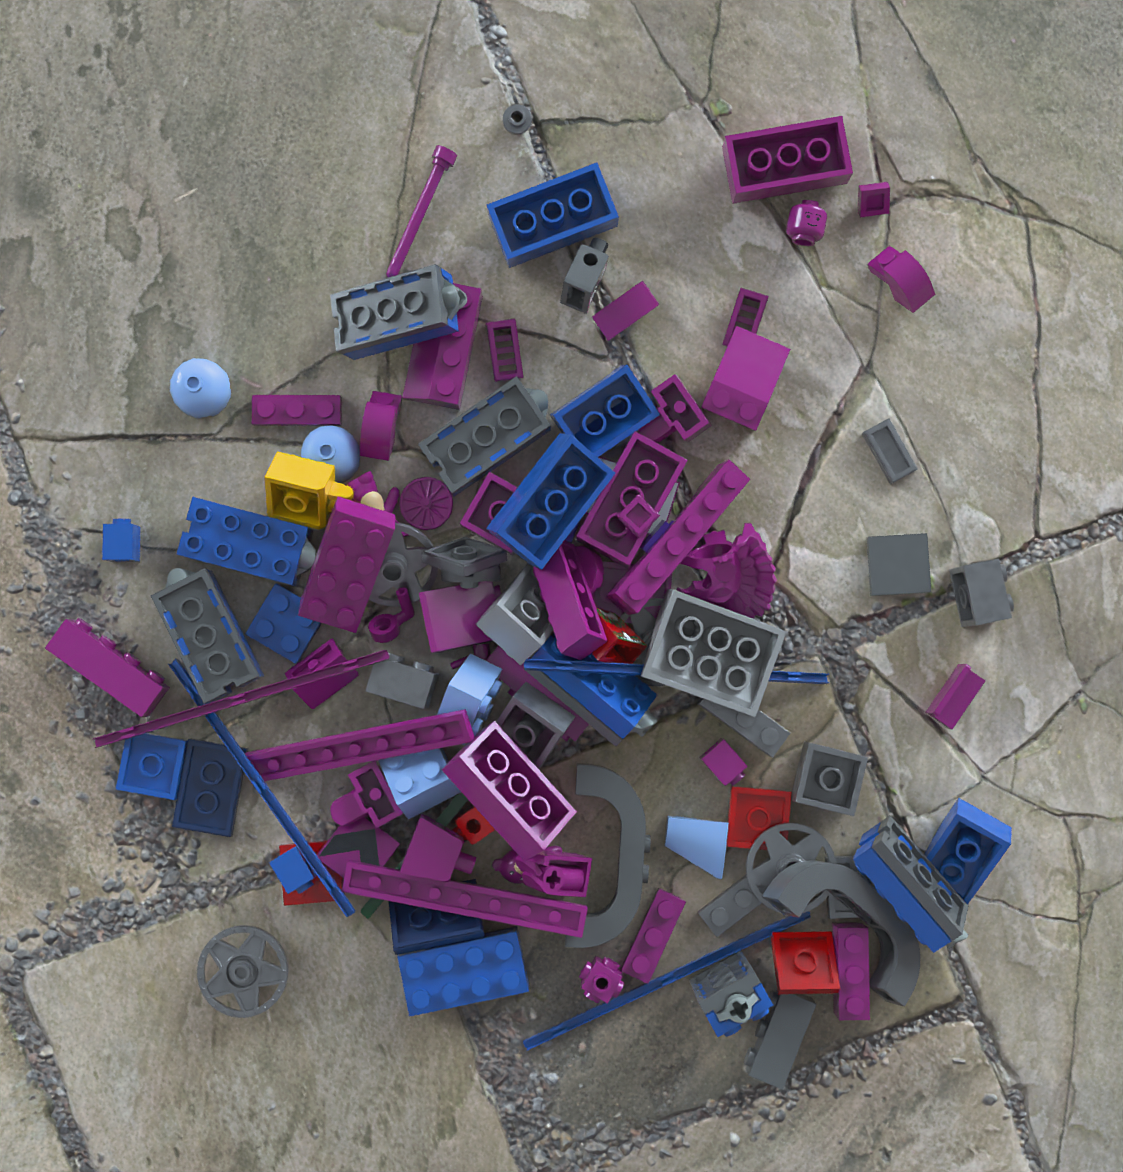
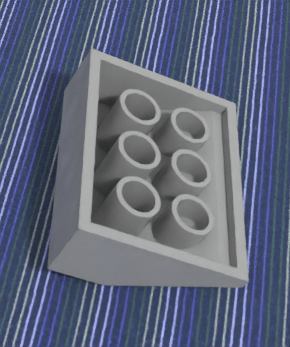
M667 589L656 618L641 676L756 717L786 631L682 592Z

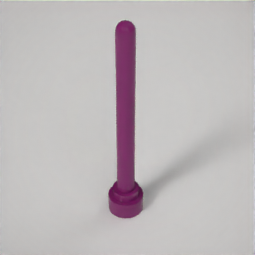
M436 145L432 154L433 169L387 269L386 275L388 278L399 274L444 171H448L449 167H453L458 155L444 146Z

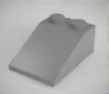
M528 563L476 624L485 635L496 642L519 665H522L526 659L533 655L553 631V627L548 620L549 615L545 602L540 595L541 590L538 580L533 573V566Z

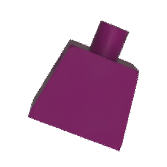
M421 814L401 865L400 873L449 882L453 869L471 874L477 857L461 852L464 837L430 817Z

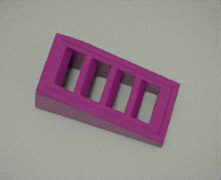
M740 288L722 345L728 346L732 332L736 328V321L753 326L750 332L757 334L769 296ZM743 298L760 303L759 308L742 304ZM739 310L756 314L755 320L738 315Z
M516 319L486 322L494 382L511 380L516 376L518 379L524 378ZM510 328L511 334L494 336V330ZM512 340L513 346L500 348L495 346V342ZM514 352V358L497 360V354ZM516 365V370L499 372L498 366Z

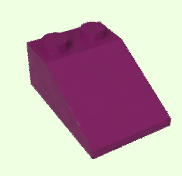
M736 326L701 408L756 431L791 349Z

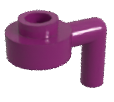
M399 588L396 591L402 611L395 615L380 614L369 622L368 629L375 642H391L399 635V626L414 617L415 611L406 588Z

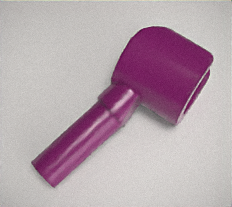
M489 644L473 645L474 655L487 660L490 656ZM468 656L451 662L452 669L461 667Z

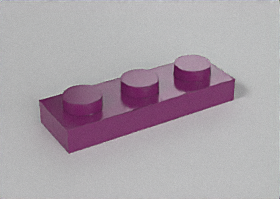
M252 395L251 424L253 426H342L341 395Z
M657 889L621 967V972L647 984L649 983L686 903L684 899L663 889Z

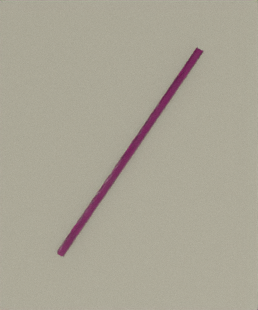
M382 650L93 738L92 740H95L96 744L94 748L106 746L389 660V653L387 650Z

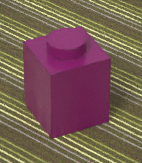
M722 738L699 757L724 786L729 783L734 786L746 775L743 770L748 766Z

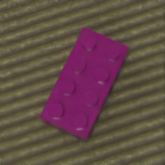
M843 116L725 136L722 145L732 204L844 185L848 183L853 175Z
M635 431L613 469L616 474L599 494L575 540L628 569L651 526L638 538L617 518V515L638 494L659 513L688 460Z
M337 496L300 600L298 616L353 633L357 632L395 530V514Z
M493 721L474 736L475 738L472 742L467 743L445 765L442 771L525 862L545 850L577 811L503 729Z

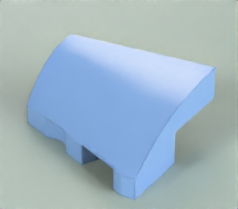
M667 816L665 846L715 878L722 879L729 823Z

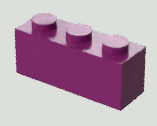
M862 922L832 923V936L840 983L839 992L833 993V1013L839 1021L870 1020L868 927Z

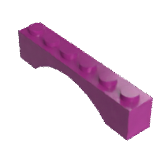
M729 459L718 464L699 486L694 496L669 528L623 575L606 596L628 616L637 614L751 479Z

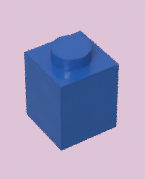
M121 518L113 519V524H103L102 560L110 562H140V526L131 524V519Z
M297 846L269 862L287 894L295 889L300 894L314 885L312 879L317 875Z

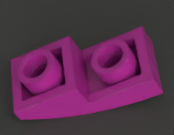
M642 280L593 315L592 318L609 341L660 304Z

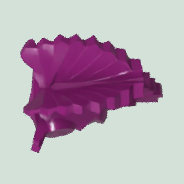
M744 523L742 534L736 536L733 543L727 541L724 530L704 534L703 537L706 544L691 550L680 564L705 570L707 575L701 581H692L691 585L686 589L677 587L676 590L752 619L755 618V615L762 617L764 611H769L771 608L769 603L773 599L772 594L775 591L774 584L777 579L774 575L776 568L772 564V557L767 552L766 543L762 541L760 534L755 531L751 523Z

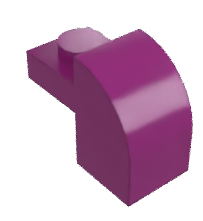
M889 245L867 264L871 273L889 285L894 300L912 313L936 295L926 271L906 250L900 253Z
M378 391L372 392L370 401L366 403L363 415L360 456L386 461L390 460L395 443L396 421L402 404V395Z

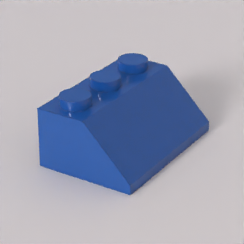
M628 365L620 366L550 414L562 434L572 435L597 457L660 415Z

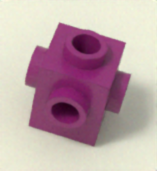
M595 955L591 963L587 961L579 975V978L582 979L581 989L585 990L583 994L596 1003L602 1000L608 1004L611 997L617 998L624 986V982L621 981L623 977L622 972L618 969L620 965L605 956L601 959ZM599 978H605L608 983L605 987H601L596 984V981Z

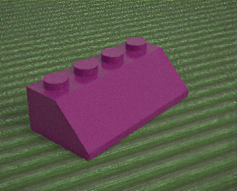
M453 283L467 296V303L457 311L459 332L413 344L402 399L460 410L483 295L481 288Z

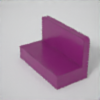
M331 638L284 674L287 679L348 660L339 645ZM357 670L349 671L293 688V691L311 709H315L358 677L359 673Z
M968 664L957 665L925 712L951 730H953L986 681L971 671V666Z

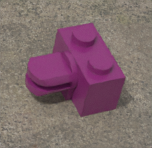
M674 374L651 391L660 404V407L657 408L660 415L641 427L639 433L659 443L678 430L682 438L686 442H690L710 428L712 424L681 379Z
M377 760L348 774L355 789L336 799L330 809L332 819L341 826L351 825L369 815L375 827L378 828L403 814L395 802Z

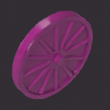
M420 477L414 479L402 491L400 497L401 513L404 519L417 529H436L442 526L452 513L453 498L451 492L443 482L436 478Z

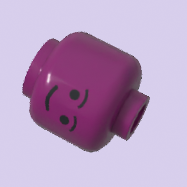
M802 200L801 204L791 207L786 233L792 238V242L801 246H813L815 242L820 241L825 233L826 211L819 207V203L814 200Z

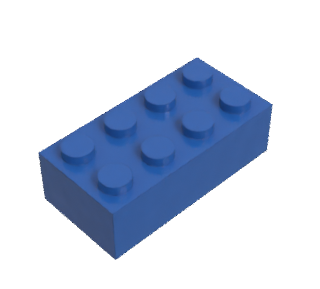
M597 162L486 205L489 219L509 268L618 227L619 221L617 210Z
M559 433L486 529L528 564L542 570L616 473L570 434Z
M518 926L486 932L485 937L399 954L397 956L409 1017L529 992V980Z

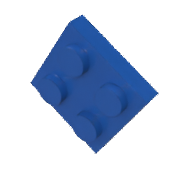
M275 583L245 635L297 664L322 623L298 616L301 597Z
M149 733L126 739L116 790L176 800L188 740Z

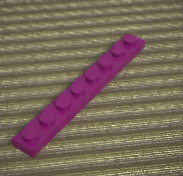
M464 709L251 751L245 755L265 782L469 743L475 737L467 711Z
M351 860L347 861L342 892L580 938L583 936L588 909L586 905L456 880L444 882L400 873L398 869Z

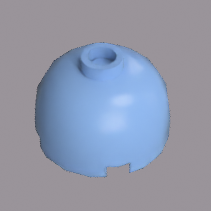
M191 359L183 362L175 369L170 380V393L174 403L182 412L194 418L219 414L227 406L231 397L227 373L218 364L207 359Z
M333 425L321 426L310 432L305 438L301 449V457L334 465L335 482L343 483L349 480L358 470L360 447L354 436L344 428Z

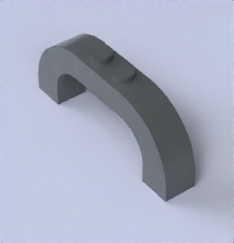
M577 763L575 795L597 796L606 799L617 809L621 821L615 895L605 908L594 913H587L582 938L566 935L565 947L587 948L598 946L614 939L633 920L641 900L642 883H648L649 865H644V853H650L651 835H645L646 820L641 801L632 786L622 776L603 766Z
M822 861L798 862L780 872L772 880L762 897L783 915L800 918L810 900L817 893L823 890L829 891L870 926L879 939L880 960L869 980V987L886 1002L905 1007L915 989L919 976V942L911 926L907 922L900 920L892 904L887 899H883L876 889L870 885L871 880L860 872H855L846 866Z

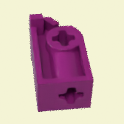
M543 850L524 862L518 854L516 855V865L523 872L522 879L527 887L549 895L586 897L592 858L572 852Z

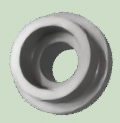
M515 104L505 110L503 125L508 132L523 134L531 126L532 116L525 106ZM518 114L523 119L520 122H514L512 117Z

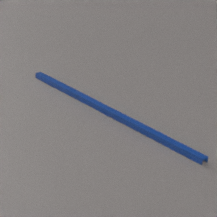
M175 658L172 664L168 665L196 705H205L191 677L180 661ZM216 712L204 715L345 916L349 917L356 911Z
M526 659L524 662L525 670L641 676L644 664ZM772 671L768 681L806 684L830 683L827 682L826 676L829 674L785 671Z
M810 912L802 913L800 918L787 916L649 981L648 984H642L625 992L617 998L609 1000L608 1004L604 1002L523 1040V1044L527 1050H530L770 937L773 932H781L810 918Z

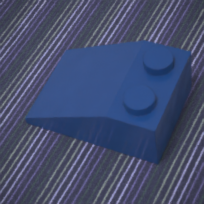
M958 798L943 819L924 855L968 905L1010 847L1012 827Z

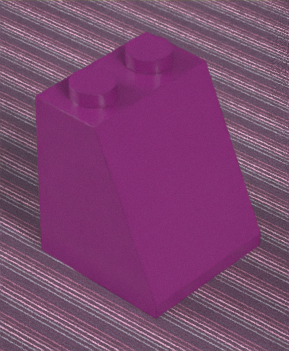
M493 581L478 582L479 586L476 588H462L458 585L420 592L419 597L431 653H440L493 641L476 624L500 596V585L494 586Z

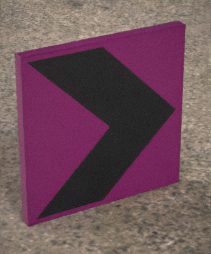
M363 817L351 825H340L318 853L317 857L322 863L344 878L347 861L351 860L384 867L400 846V843L380 828H376L373 823Z

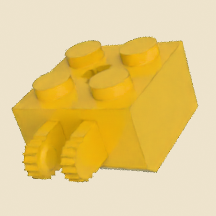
M277 451L265 475L267 516L318 530L327 526L337 496L351 501L354 496L351 486L335 482L334 465Z

